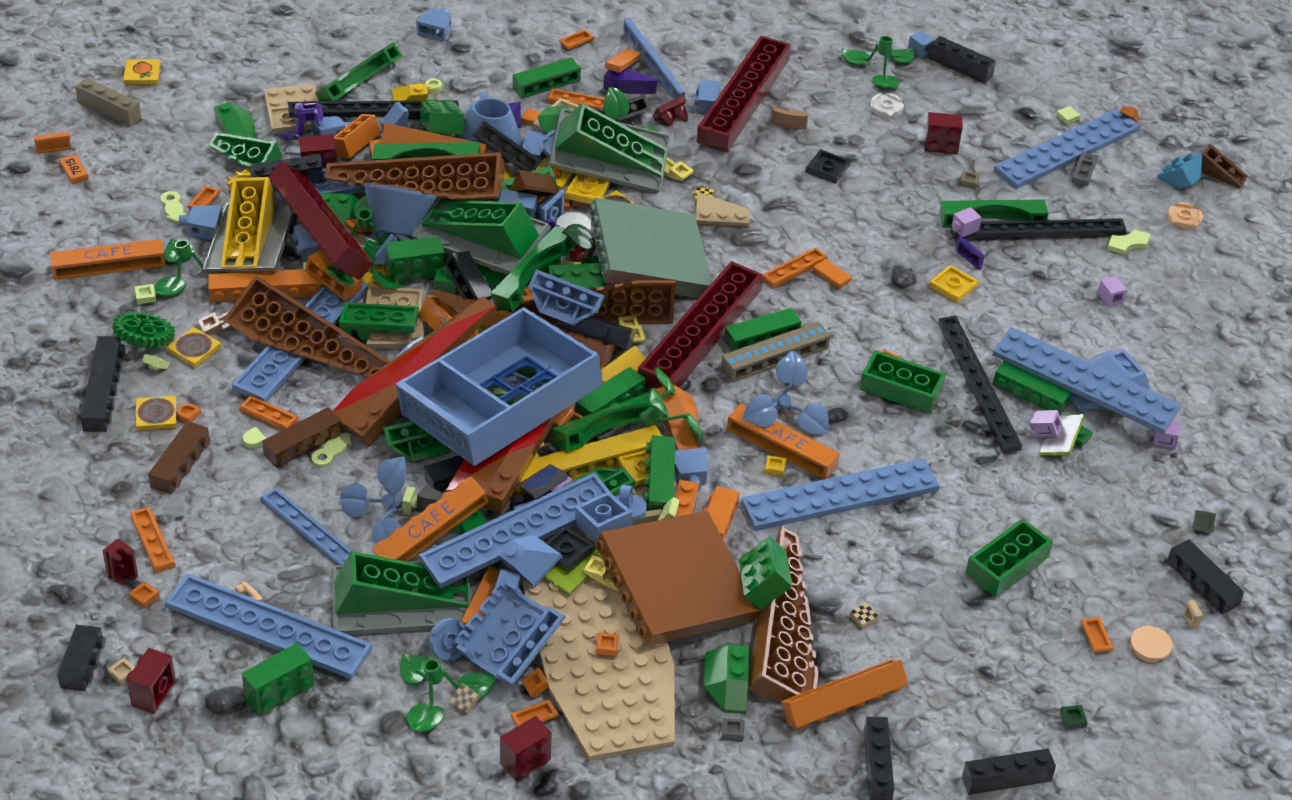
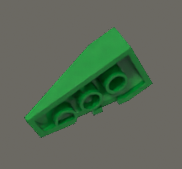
M216 132L209 143V147L247 168H250V164L276 161L282 157L276 141Z

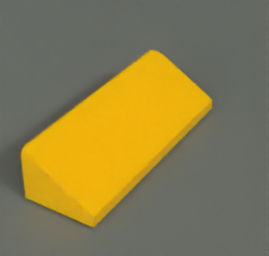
M633 346L601 369L602 383L628 367L638 372V367L646 358L636 346Z

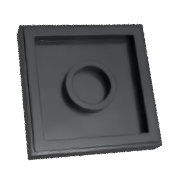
M820 149L807 165L805 172L836 184L851 165V160Z
M567 527L562 528L546 542L547 545L563 556L555 565L567 573H570L596 550L594 543Z

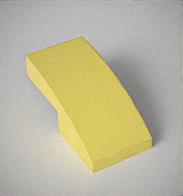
M667 157L664 170L665 176L683 181L694 172L693 169L682 161L676 164Z
M636 316L618 317V324L636 329L633 343L645 342L642 327L638 324ZM633 319L634 323L623 322L624 320Z
M592 556L584 568V573L602 585L618 591L617 587L613 584L609 571L604 566L603 559Z

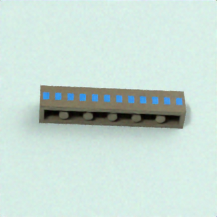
M816 322L722 355L721 369L733 383L776 368L778 362L791 351L804 358L829 349L830 334L820 322Z

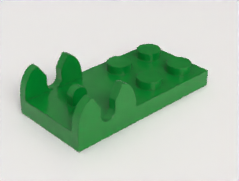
M345 302L339 320V328L351 335V330H357L358 336L362 341L368 338L370 330L414 333L419 316V306Z

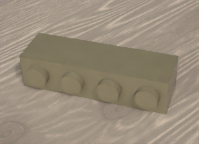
M88 78L75 86L78 103L129 127L141 119L138 101Z

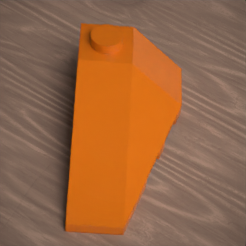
M673 385L675 395L672 396L669 393L663 399V403L669 411V417L690 413L698 422L697 406L692 396ZM664 387L656 389L661 396L665 393ZM684 418L663 422L669 436L675 437L676 450L698 449V436L692 431Z

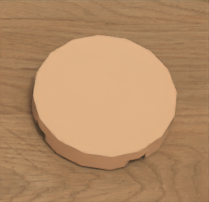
M1179 202L1175 206L1169 207L1167 218L1177 228L1191 230L1200 226L1203 215L1200 209L1198 211L1193 204Z
M1143 626L1136 629L1131 635L1130 648L1143 661L1157 663L1159 660L1164 661L1172 651L1173 643L1170 636L1157 627Z

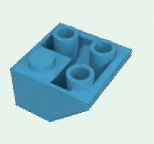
M1201 152L1197 154L1189 153L1183 158H1174L1171 160V164L1162 168V172L1157 177L1177 189L1192 186L1201 178Z

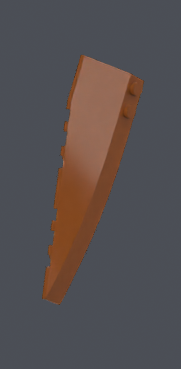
M501 152L327 163L325 179L365 186V183L377 186L379 184L462 201L497 199L504 180L505 164Z

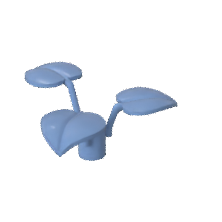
M791 351L778 362L776 367L777 378L782 383H789L786 389L782 391V394L774 396L773 400L767 394H760L754 397L747 405L742 419L756 426L767 427L775 422L777 418L776 409L788 408L802 412L797 418V423L803 431L814 435L825 434L829 430V417L823 405L809 403L805 410L791 405V397L787 392L792 387V384L802 385L807 378V367L804 360L799 354Z
M405 457L387 459L379 465L377 478L380 484L385 485L384 490L388 492L383 498L366 499L367 489L358 483L346 486L340 494L341 505L351 517L362 516L367 510L366 502H381L386 509H390L380 519L381 523L373 527L372 536L375 544L388 538L397 528H401L397 520L387 517L402 507L404 496L399 491L405 482Z

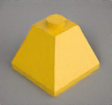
M413 84L392 89L393 101H425L428 98L427 84Z

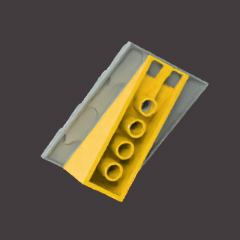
M269 177L233 178L230 203L225 204L202 268L204 273L256 271L270 273L278 269L286 238L295 214L285 202H278Z

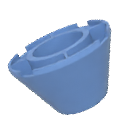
M495 98L477 100L464 119L463 134H455L454 137L481 143L472 137V134L480 122L485 121L522 147V138L510 106L506 102ZM488 148L487 153H495L493 150Z
M365 183L364 186L375 229L390 233L411 236L422 223L436 200L435 195L422 194L418 191L379 184L377 186L371 183Z

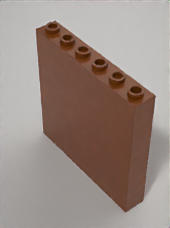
M708 511L603 531L595 543L596 550L600 553L604 566L609 571L613 584L617 587L621 600L629 611L630 619L635 623L639 637L643 639L646 647L754 622L761 611L744 596L741 573Z

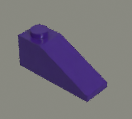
M626 68L621 72L608 69L604 74L603 88L608 90L609 87H613L623 93L656 94L657 79Z

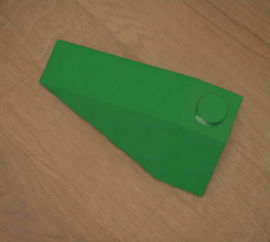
M231 102L214 106L215 123L222 133L256 138L254 120L248 111Z

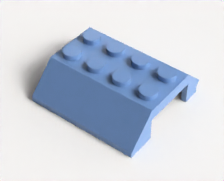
M500 581L492 591V594L497 599L494 600L488 596L478 609L484 614L483 617L475 613L465 626L471 632L468 633L462 629L454 642L457 644V650L474 665L488 674L496 676V679L500 682L514 685L566 617L552 607L548 606L545 608L530 599L510 581H507L506 584Z

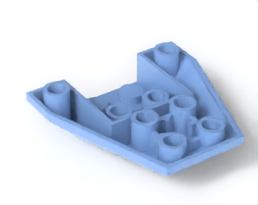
M1125 349L1108 350L1094 355L1088 360V362L1150 390L1146 373ZM1072 392L1070 401L1078 411L1107 409Z

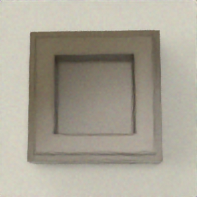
M964 170L959 185L976 189L980 174Z

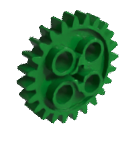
M128 311V314L122 313V315H117L112 326L113 333L116 334V337H121V341L127 340V344L134 343V346L141 345L142 348L148 346L150 349H152V346L156 348L160 346L166 347V344L170 345L173 342L175 335L174 326H171V322H166L167 319H160V316L154 317L153 313L147 315L146 312L139 313L136 311L133 314Z

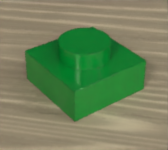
M1081 426L1074 444L1082 448L1092 438L1093 432Z

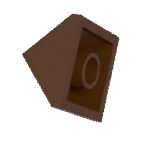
M518 170L510 188V191L535 194L537 198H545L557 194V188L551 175Z

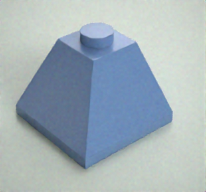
M559 190L557 194L545 197L541 202H538L537 220L544 222L545 220L554 219L556 225L557 219L564 214V190Z
M534 535L513 539L499 554V557L510 570L521 574V578L534 587L563 557L559 552Z

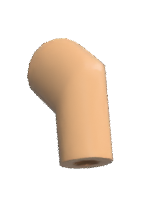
M240 582L239 585H236V592L264 602L261 595L247 582Z

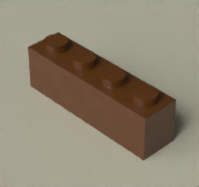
M327 407L262 440L263 454L278 468L321 446L330 439L337 438L342 434V420Z
M189 421L184 424L148 473L150 488L172 494L181 485L184 476L189 474L195 461L199 460L202 451L210 444L211 437L209 436L208 427Z

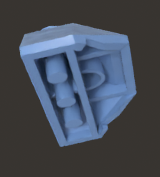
M539 270L535 271L529 284V289L541 314L573 326L597 314L605 297L602 294Z

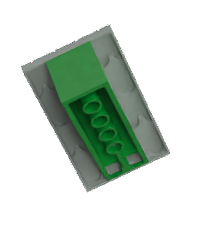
M582 103L574 111L565 108L560 111L548 166L573 174L578 173L622 186H631L647 192L658 193L661 191L671 135L617 122Z
M441 197L411 236L413 239L440 236L444 253L452 254L469 251L476 264L508 275L535 248L551 228L548 223L529 217L522 202L462 201Z
M351 551L344 565H336L331 569L333 629L350 636L367 635L370 633H397L398 631H431L435 624L442 619L453 618L461 621L471 603L469 575L455 581L456 585L451 583L443 588H439L421 561L406 562Z

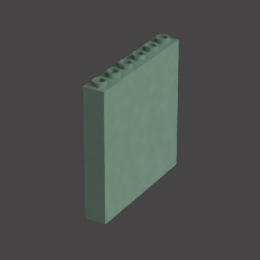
M595 197L593 204H590L588 213L591 216V226H593L594 230L593 237L596 239V250L599 253V262L602 267L601 274L604 276L605 283L621 284L638 280L676 281V295L699 298L712 283L695 215Z

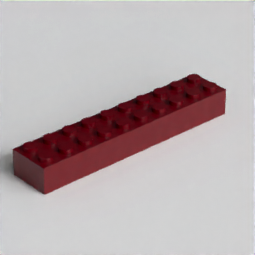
M760 35L698 125L696 143L725 152L730 150L788 63L791 44Z
M282 160L268 176L273 182L271 185L285 199L284 202L291 207L290 210L298 216L297 219L304 224L305 230L311 233L310 237L318 242L317 246L325 251L323 254L331 260L330 263L338 270L342 268L348 277L352 278L354 276L361 280L373 266V261L309 179Z
M730 261L638 367V373L646 378L645 387L648 389L663 387L654 370L658 367L668 376L672 384L679 388L725 334V327L732 325L759 294L762 288L763 274Z

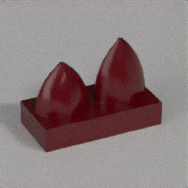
M680 96L656 108L652 117L655 121L661 119L663 122L673 125L674 113L678 118L688 121V113L684 106L687 100L684 96Z

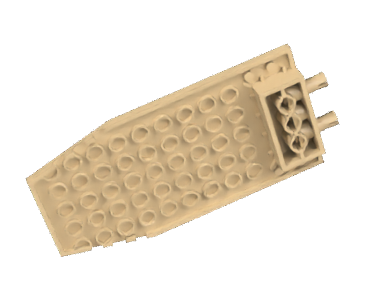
M554 535L545 538V541L547 542ZM586 536L587 540L594 543L590 538ZM589 576L570 595L559 587L555 588L554 584L545 578L536 587L521 578L524 595L545 608L548 606L552 607L566 617L539 651L544 674L549 682L548 691L557 702L560 712L564 714L568 726L575 733L576 740L587 759L590 761L674 746V663L668 642L646 647L643 639L639 637L635 623L630 619L629 611L626 605L623 604L620 593L602 585ZM598 633L619 635L617 657L596 654Z

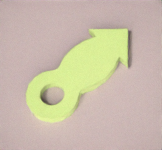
M175 191L165 192L161 195V202L165 205L166 219L179 224V215H187V212L184 213L183 206L180 203V195ZM169 197L174 198L173 200H167Z
M342 433L337 438L330 439L323 449L315 451L311 457L313 464L318 467L330 465L333 462V458L343 453L347 445L351 446L350 433ZM319 456L327 457L325 460L318 459Z

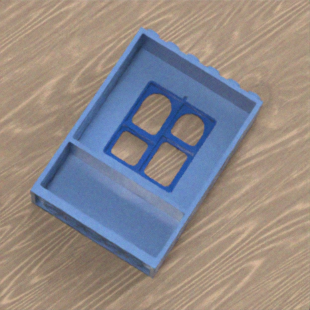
M523 307L396 383V389L402 415L475 466L601 387L603 383L599 363L600 357L597 352L587 348L583 343L576 341L570 335L565 334L559 328L554 327L546 320ZM523 367H532L537 370L535 376L516 388L502 380ZM551 380L535 391L530 389V387L538 382ZM492 385H497L507 393L498 398L486 389ZM519 394L526 395L511 406L506 403Z

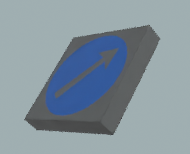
M549 464L519 483L518 487L520 491L537 499L567 480L568 476L563 470Z

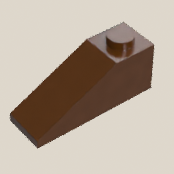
M1208 144L1200 151L1202 154L1201 171L1204 174L1237 188L1242 187L1248 178L1247 174L1211 144Z

